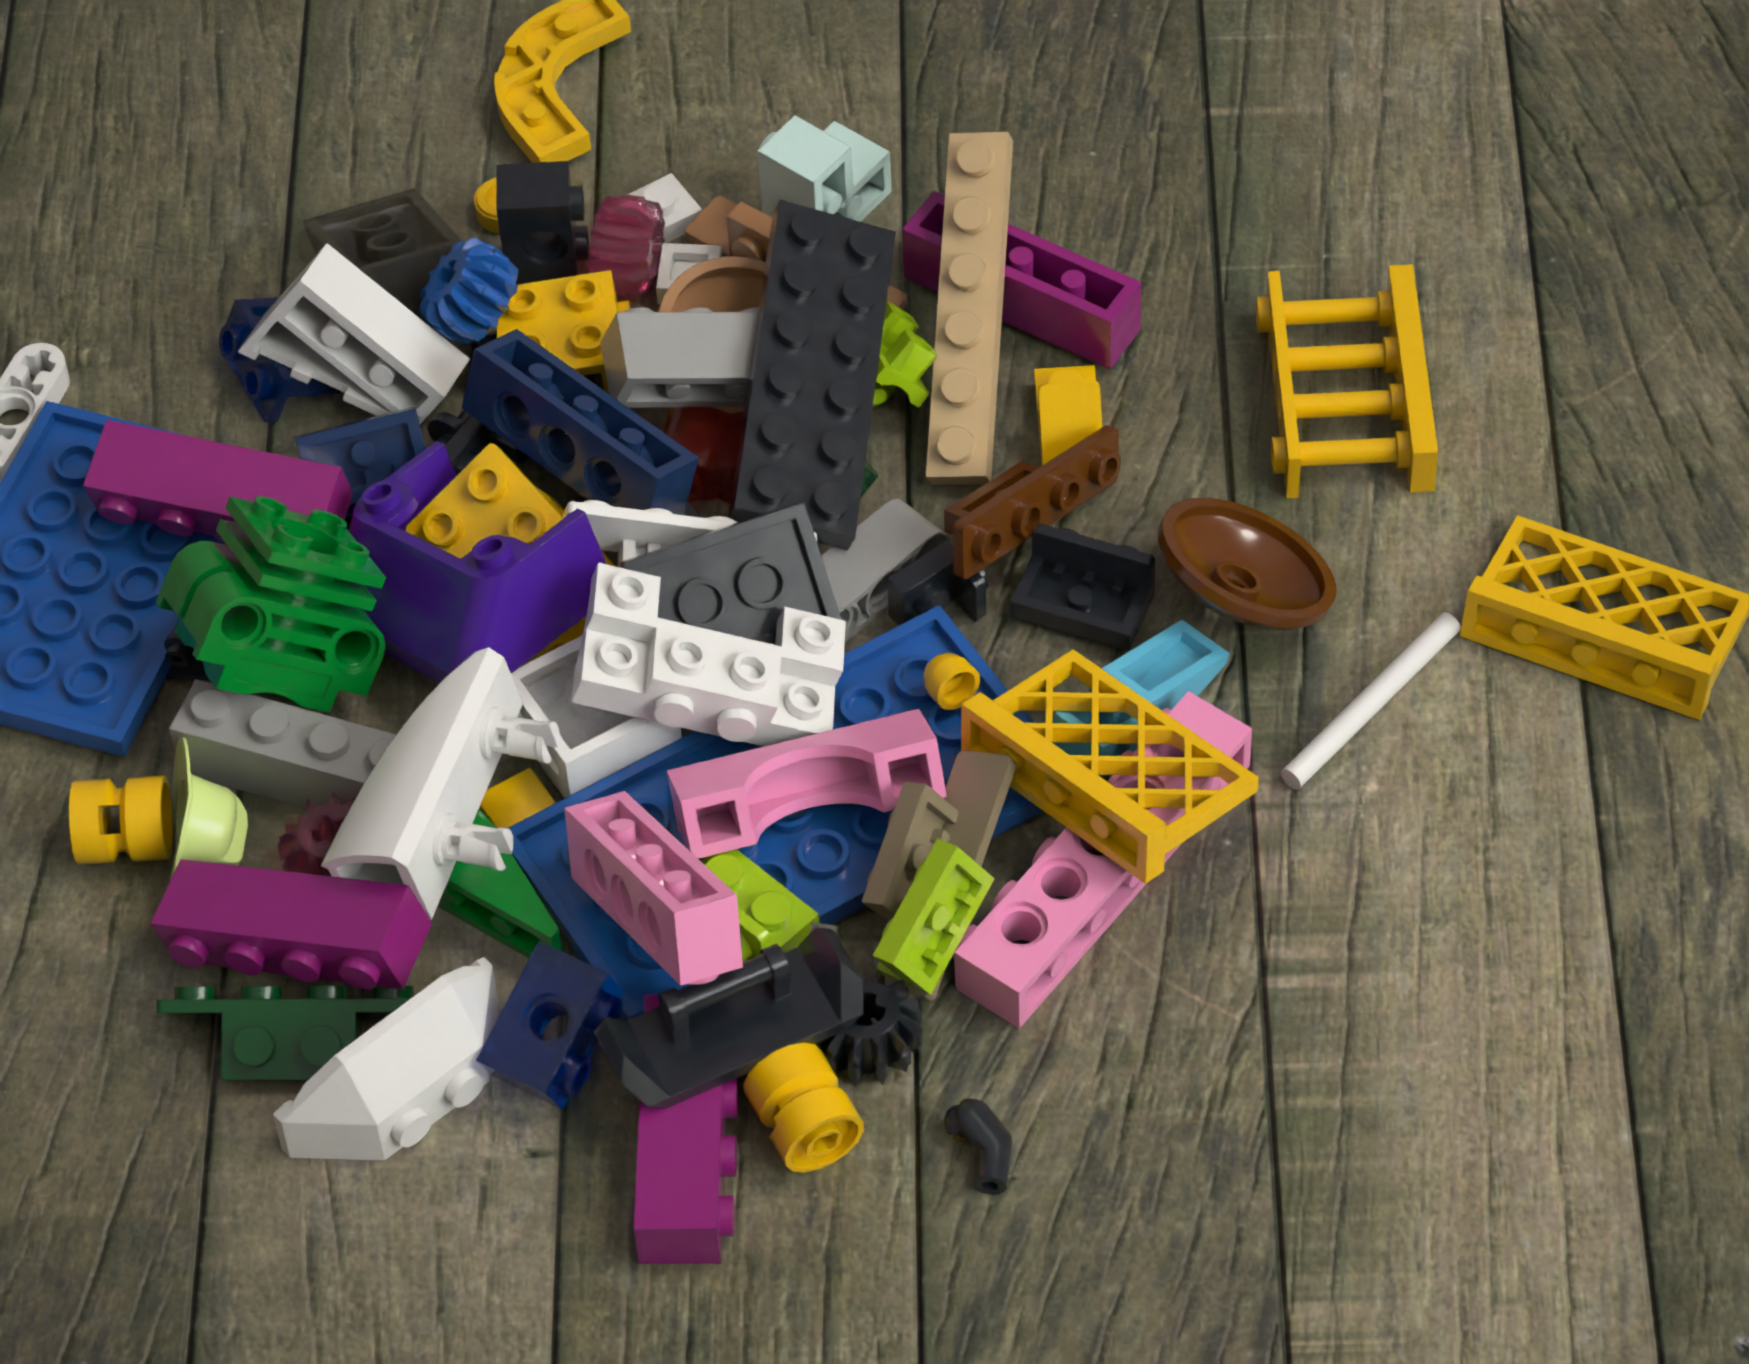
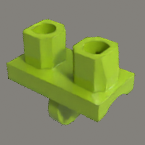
M889 301L886 302L873 407L884 403L891 397L895 386L902 388L910 403L919 408L930 395L921 380V376L937 358V354L930 344L915 334L919 329V325L914 317Z

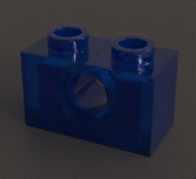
M538 941L476 1061L493 1077L563 1109L570 1094L576 1095L579 1093L589 1077L592 1061L589 1057L598 1042L594 1029L606 1017L619 1019L623 1005L620 997L624 990L607 972ZM568 1015L569 1024L564 1034L555 1040L544 1041V1030L547 1024L557 1016Z

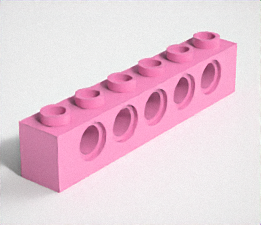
M1189 691L1172 710L1169 708L1162 710L1246 769L1250 767L1251 727ZM1145 744V756L1184 757V752L1173 745ZM1137 749L1134 752L1127 750L1121 756H1137ZM1110 775L1107 781L1116 788H1138V776ZM1145 776V788L1184 789V776ZM1192 777V789L1221 790L1228 785L1220 777ZM1145 808L1164 821L1166 826L1185 814L1183 808ZM1065 828L1057 838L1054 836L1048 837L1038 848L1033 858L1032 866L1018 882L1011 880L1006 883L998 893L992 911L978 926L972 924L966 930L952 956L955 963V989L1020 1029L1146 884L1107 856L1094 855L1093 853L1101 852L1068 828ZM1178 845L1170 852L1165 854V862L1179 848L1180 845ZM1057 896L1069 897L1064 900L1053 899V897ZM1019 940H1024V941H1029L1030 943H1028V944H1015V943H1012V942H1014V941H1019Z

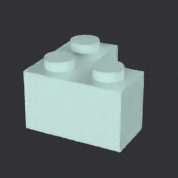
M794 115L778 132L770 133L763 140L757 151L762 213L773 217V212L779 200H784L861 222L892 192L890 151L836 121H833L823 131Z

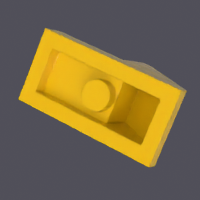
M1095 365L1034 369L1041 463L1044 465L1102 428L1100 384L1096 381Z

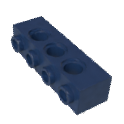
M518 329L475 348L462 404L463 410L588 500H598L608 503L610 506L638 510L661 508L673 514L684 515L699 457Z

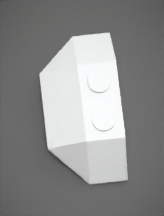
M483 957L476 960L470 966H462L442 975L335 1054L303 1085L294 1101L289 1100L273 1113L281 1149L290 1158L386 1160L402 1147H410L418 1143L427 1134L431 1125L452 1109L466 1106L479 1095L483 1086L490 1081L499 1003L492 964Z

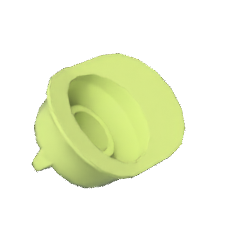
M179 737L174 759L173 822L175 855L170 881L181 859L238 866L242 861L248 829L247 812L241 800L231 790L191 774L189 750L185 737Z

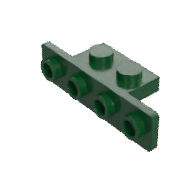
M278 986L241 987V999H215V987H174V1000H156V1013L165 1015H222L221 1080H309L335 1054L359 1037V1014H391L414 997V986H405L404 989L376 986L373 989V999H347V986H307V999H281V987Z

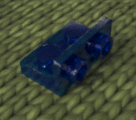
M279 297L235 299L227 322L219 334V348L223 358L229 362L244 387L246 396L253 402L265 423L278 422L287 397L341 393L340 390L314 378H311L308 384L290 376L292 368L261 354L254 360L238 353L264 314Z

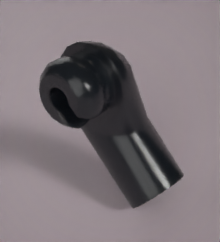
M970 1098L963 1099L959 1105H953L946 1111L944 1117L945 1129L949 1135L954 1134L956 1141L969 1140L977 1150L973 1187L981 1193L1001 1194L1007 1189L1012 1136L985 1102Z

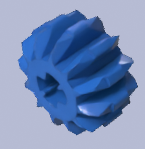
M475 237L465 242L459 241L453 245L447 256H440L438 266L435 270L429 272L430 279L428 284L421 290L420 294L423 300L420 303L419 313L427 319L431 326L436 328L437 332L449 340L454 339L462 345L473 340L478 342L485 337L490 327L495 328L498 326L500 316L503 312L509 310V300L517 293L518 285L515 282L519 269L509 261L507 256L488 242L484 243Z

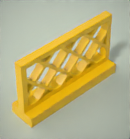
M1517 515L1483 576L1476 575L1467 591L1460 637L1700 720L1708 705L1711 689L1749 616V594ZM1523 540L1546 548L1551 555L1526 560L1519 549V545ZM1593 564L1606 569L1610 575L1586 580L1578 567ZM1562 571L1570 583L1545 589L1537 576ZM1522 580L1529 593L1504 585L1503 583ZM1651 584L1665 589L1669 596L1646 601L1637 587ZM1621 591L1629 603L1626 606L1605 610L1597 596ZM1581 600L1588 613L1562 604ZM1712 605L1730 611L1732 614L1729 617L1706 622L1697 608ZM1681 612L1689 626L1666 631L1657 618L1658 616ZM1641 621L1648 634L1623 626V624ZM1700 641L1709 655L1682 645Z
M1074 649L994 700L979 692L961 704V751L1002 754L1011 757L1017 763L1010 784L1012 789L1144 884L1164 872L1165 854L1258 792L1259 777ZM1074 676L1090 687L1092 693L1053 692V688L1069 677ZM1017 711H1046V722L1024 723L1012 714ZM1053 711L1092 712L1091 724L1052 723ZM1099 712L1127 713L1137 720V725L1099 724ZM1052 742L1091 743V755H1069ZM1099 743L1137 744V756H1098ZM1145 744L1173 745L1184 752V757L1145 756ZM1099 775L1138 776V788H1116ZM1145 776H1184V789L1145 788ZM1192 777H1220L1228 785L1221 790L1192 789ZM1145 808H1183L1185 814L1166 826L1164 821Z

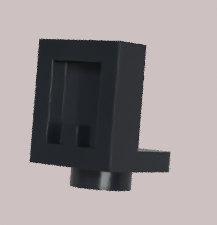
M949 541L944 542L887 578L888 615L898 626L938 605L944 610L953 600L975 622L986 616V589L989 586L987 576L983 569L968 579L954 575L953 546Z

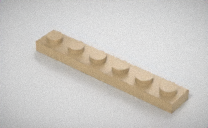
M1009 132L949 133L934 348L937 358L933 363L926 478L931 485L986 484L992 479L1013 140Z

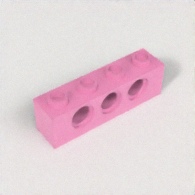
M623 791L564 808L571 878L680 986L709 983L715 980L719 974L743 968L737 894L628 793Z

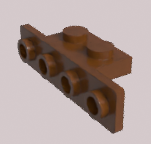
M1105 425L1041 467L1021 461L945 509L944 530L946 533L953 535L954 575L963 579L970 578L1031 538L1037 524L1051 525L1114 484L1118 479L1121 466L1118 429Z

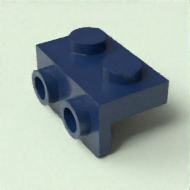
M415 407L294 436L300 459L341 467L353 492L346 517L353 515L356 503L369 486L385 480L426 449Z

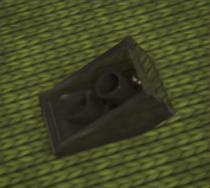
M415 188L303 220L305 231L316 255L328 243L425 323L429 324L427 319L419 313L420 303L423 300L420 297L421 290L428 284L430 279L429 272L435 270L438 266L440 256H447L453 245L462 240Z

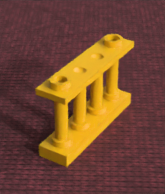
M1413 264L1390 265L1388 269L1387 290L1377 291L1376 297L1283 301L1280 271H1268L1267 296L1256 297V326L1258 333L1268 332L1280 436L1271 437V464L1273 474H1284L1286 498H1299L1301 467L1395 462L1396 468H1407L1410 493L1435 491L1438 446ZM1377 321L1378 327H1389L1390 337H1383L1382 343L1288 348L1286 325ZM1383 367L1384 373L1395 374L1396 383L1389 384L1388 390L1294 394L1291 372ZM1389 414L1390 420H1401L1402 431H1395L1394 437L1299 442L1297 419Z

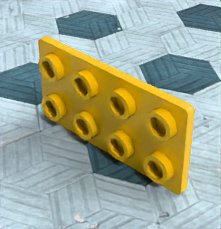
M489 444L406 526V532L461 559L472 551L477 542L493 535L517 538L530 545L561 521L565 509L554 498L535 487L498 446ZM601 550L603 557L606 561V564L617 567L615 563L603 552V550ZM586 616L526 663L582 636Z

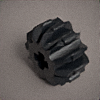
M878 969L870 981H863V1014L847 1030L815 1045L822 1050L834 1073L848 1069L849 1079H851L854 1086L864 1074L873 1073L874 1077L883 1085L888 1077V1067L907 1072L908 1066L911 1064V1053L920 1052V1047L923 1044V1029L920 1027V1023L923 1022L921 1005L918 1004V999L909 998V989L905 986L903 980L885 986V977Z

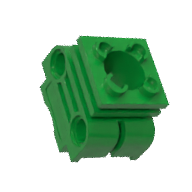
M229 496L225 508L236 522L220 519L216 531L227 545L212 541H198L184 547L173 559L155 603L159 608L174 611L180 617L175 629L178 637L185 646L194 648L192 654L196 660L203 662L205 674L216 689L244 695L264 692L275 693L295 701L301 707L329 713L339 690L367 696L383 659L386 647L383 634L364 612V610L372 611L377 601L365 585L382 589L386 579L385 575L368 556L369 550L354 539L346 529L347 523L342 518L330 512L315 509L311 511L310 515L286 510L287 506L265 496H256L254 502Z

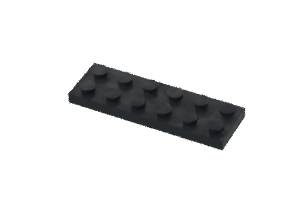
M779 200L773 212L728 518L741 522L798 502H804L813 532L817 534V543L848 550L855 540L896 231Z

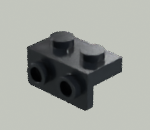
M1039 523L1032 533V556L1010 601V617L1130 651L1154 597L1155 557L1151 554L1140 552L1131 546L1115 545L1081 535L1071 529H1059Z

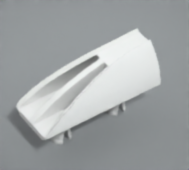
M489 647L476 651L445 677L413 712L381 756L341 824L321 864L322 867L329 870L331 876L409 885L429 919L432 920L456 861L490 867L498 871H503L506 868L500 853L512 854L513 835L510 829L493 828L472 823L502 753L534 759L542 763H550L552 758L547 746L558 747L559 728L557 723L553 721L543 722L518 717L523 702L505 658Z

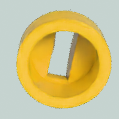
M953 653L936 655L926 664L923 675L925 680L924 686L929 696L945 710L960 708L963 702L975 695L980 684L979 672L965 658Z

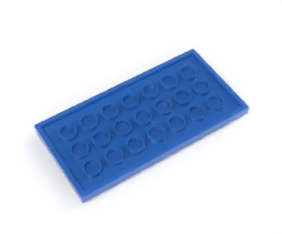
M938 605L844 654L843 672L835 686L833 730L919 709L937 738L946 788L956 756L961 751V707L954 710H945L929 696L924 686L925 680L923 678L926 664L936 655L944 653L957 654L965 658L980 674V684L975 695L981 692L991 700H994L1008 690L941 606ZM1017 711L1012 714L1024 723H1034L1025 711ZM694 731L508 828L513 835V857L558 926L559 931L621 1019L629 1020L644 1013V995L659 994L673 987L679 990L691 984L680 986L571 878L564 808L625 791L686 847L678 830L666 771L764 746L746 742H733L720 736ZM1009 787L991 839L1040 814L1043 810ZM829 804L807 808L777 820L763 831L757 844L737 850L819 914L820 928H827L866 907L861 901L867 887L869 873L875 865L888 829L889 817L892 811L883 813L875 808L859 804Z

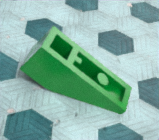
M478 809L472 824L495 828L489 818ZM500 853L506 866L503 871L456 861L437 907L553 973L558 974L565 965L559 928L513 855Z

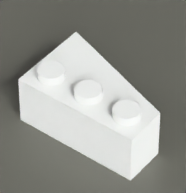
M328 243L325 244L264 314L238 351V353L254 360L261 354L292 368L290 376L306 384L309 383L311 378H314L345 393L343 401L376 416L415 407L420 424L445 398L470 359Z

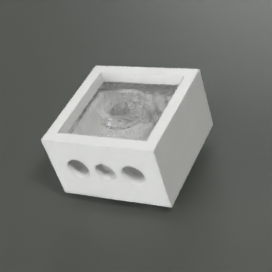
M582 636L520 666L511 673L523 702L518 717L543 722L553 721L558 725V747L547 746L552 761L550 763L539 762V764L564 799L682 738L681 727H667L659 722L571 702L574 670Z

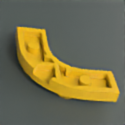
M561 0L529 18L513 33L505 44V55L498 72H495L494 76L497 109L504 128L532 163L569 161L591 150L589 132L559 98L555 85L565 67L579 57L631 32L630 16L616 0Z

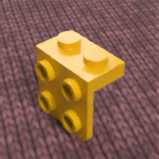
M607 270L519 284L517 293L509 300V310L503 312L498 320V326L496 327L497 338L518 329L581 375L601 373L604 391L609 394L600 342L616 312H624L631 309L629 300L618 302L612 271Z

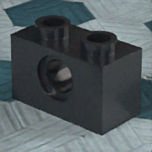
M569 161L496 165V210L502 253L519 269L515 283L519 285L579 275V261H589V236L587 225H576V221L585 220L584 193L582 185H571Z

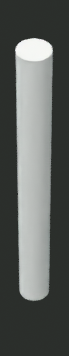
M1447 612L1441 613L1281 771V777L1284 782L1291 788L1299 790L1460 631L1461 627L1457 619Z

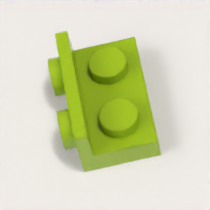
M937 838L927 858L918 867L914 881L896 914L884 928L881 941L872 955L879 960L877 968L884 975L897 981L903 980L906 985L931 995L995 878L958 846Z
M735 849L707 856L700 860L737 894L743 962L760 955V950L776 943L780 946L783 953L797 948L813 929L820 928L819 914L739 850Z

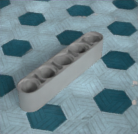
M899 498L885 503L857 526L855 540L848 550L831 547L821 555L841 620L846 621L845 643L888 608V577L944 542L949 541L947 533Z

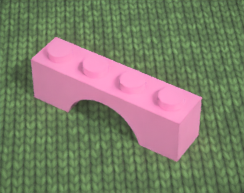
M919 709L666 771L678 830L687 849L698 859L755 845L760 835L768 826L789 814L811 807L829 804H859L875 808L883 813L892 811L896 806L904 781L927 784L942 798L947 797L937 738Z

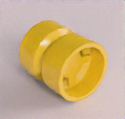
M166 776L129 777L124 786L117 788L110 778L74 780L71 783L69 795V828L72 852L78 865L114 863L120 852H126L133 862L169 860L173 849V810L170 787ZM111 807H119L121 834H112Z
M797 1043L772 1052L757 1063L748 1073L743 1084L744 1094L760 1122L766 1127L774 1128L769 1137L784 1164L793 1172L806 1173L816 1171L835 1163L853 1149L864 1132L863 1120L847 1093L838 1088L836 1074L822 1050L815 1044Z

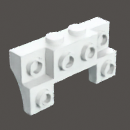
M603 563L597 564L591 578L585 627L574 670L572 703L659 722L667 727H681L720 736L733 742H746L760 746H769L833 730L835 686L843 672L846 621L784 606L777 620L775 645L658 618L661 577Z

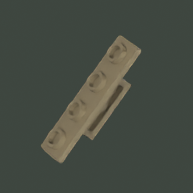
M962 750L956 756L946 785L947 797L942 798L927 784L904 781L896 806L890 814L888 829L875 865L869 873L867 887L861 902L885 921L889 922L896 914L914 881L918 867L927 858L937 838L958 846L982 867L1017 763L1008 755ZM945 970L931 995L905 984L909 989V998L933 1001L937 996ZM882 973L885 977V986L897 982V980Z

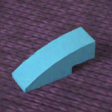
M1180 620L1101 669L1159 709L1169 708L1172 710L1188 691L1198 696L1227 664L1230 653L1184 620ZM1057 711L1054 714L1052 723L1091 724L1092 712ZM1099 712V724L1137 725V720L1127 713ZM1052 742L1069 755H1091V743ZM1099 743L1098 756H1121L1127 750L1134 752L1137 749V744ZM1099 775V776L1104 779V778L1107 777L1108 775Z

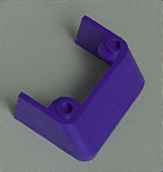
M436 441L385 480L369 486L354 507L349 532L357 542L369 550L368 556L386 577L382 589L365 585L377 601L372 611L364 610V612L384 636L386 645L384 654L438 683H441L445 677L473 653L488 647L505 658L510 673H513L587 615L592 575L597 564H606V561L586 513L578 508L530 545L517 538L493 535L477 542L472 551L461 559L406 532V526L457 476L444 444Z

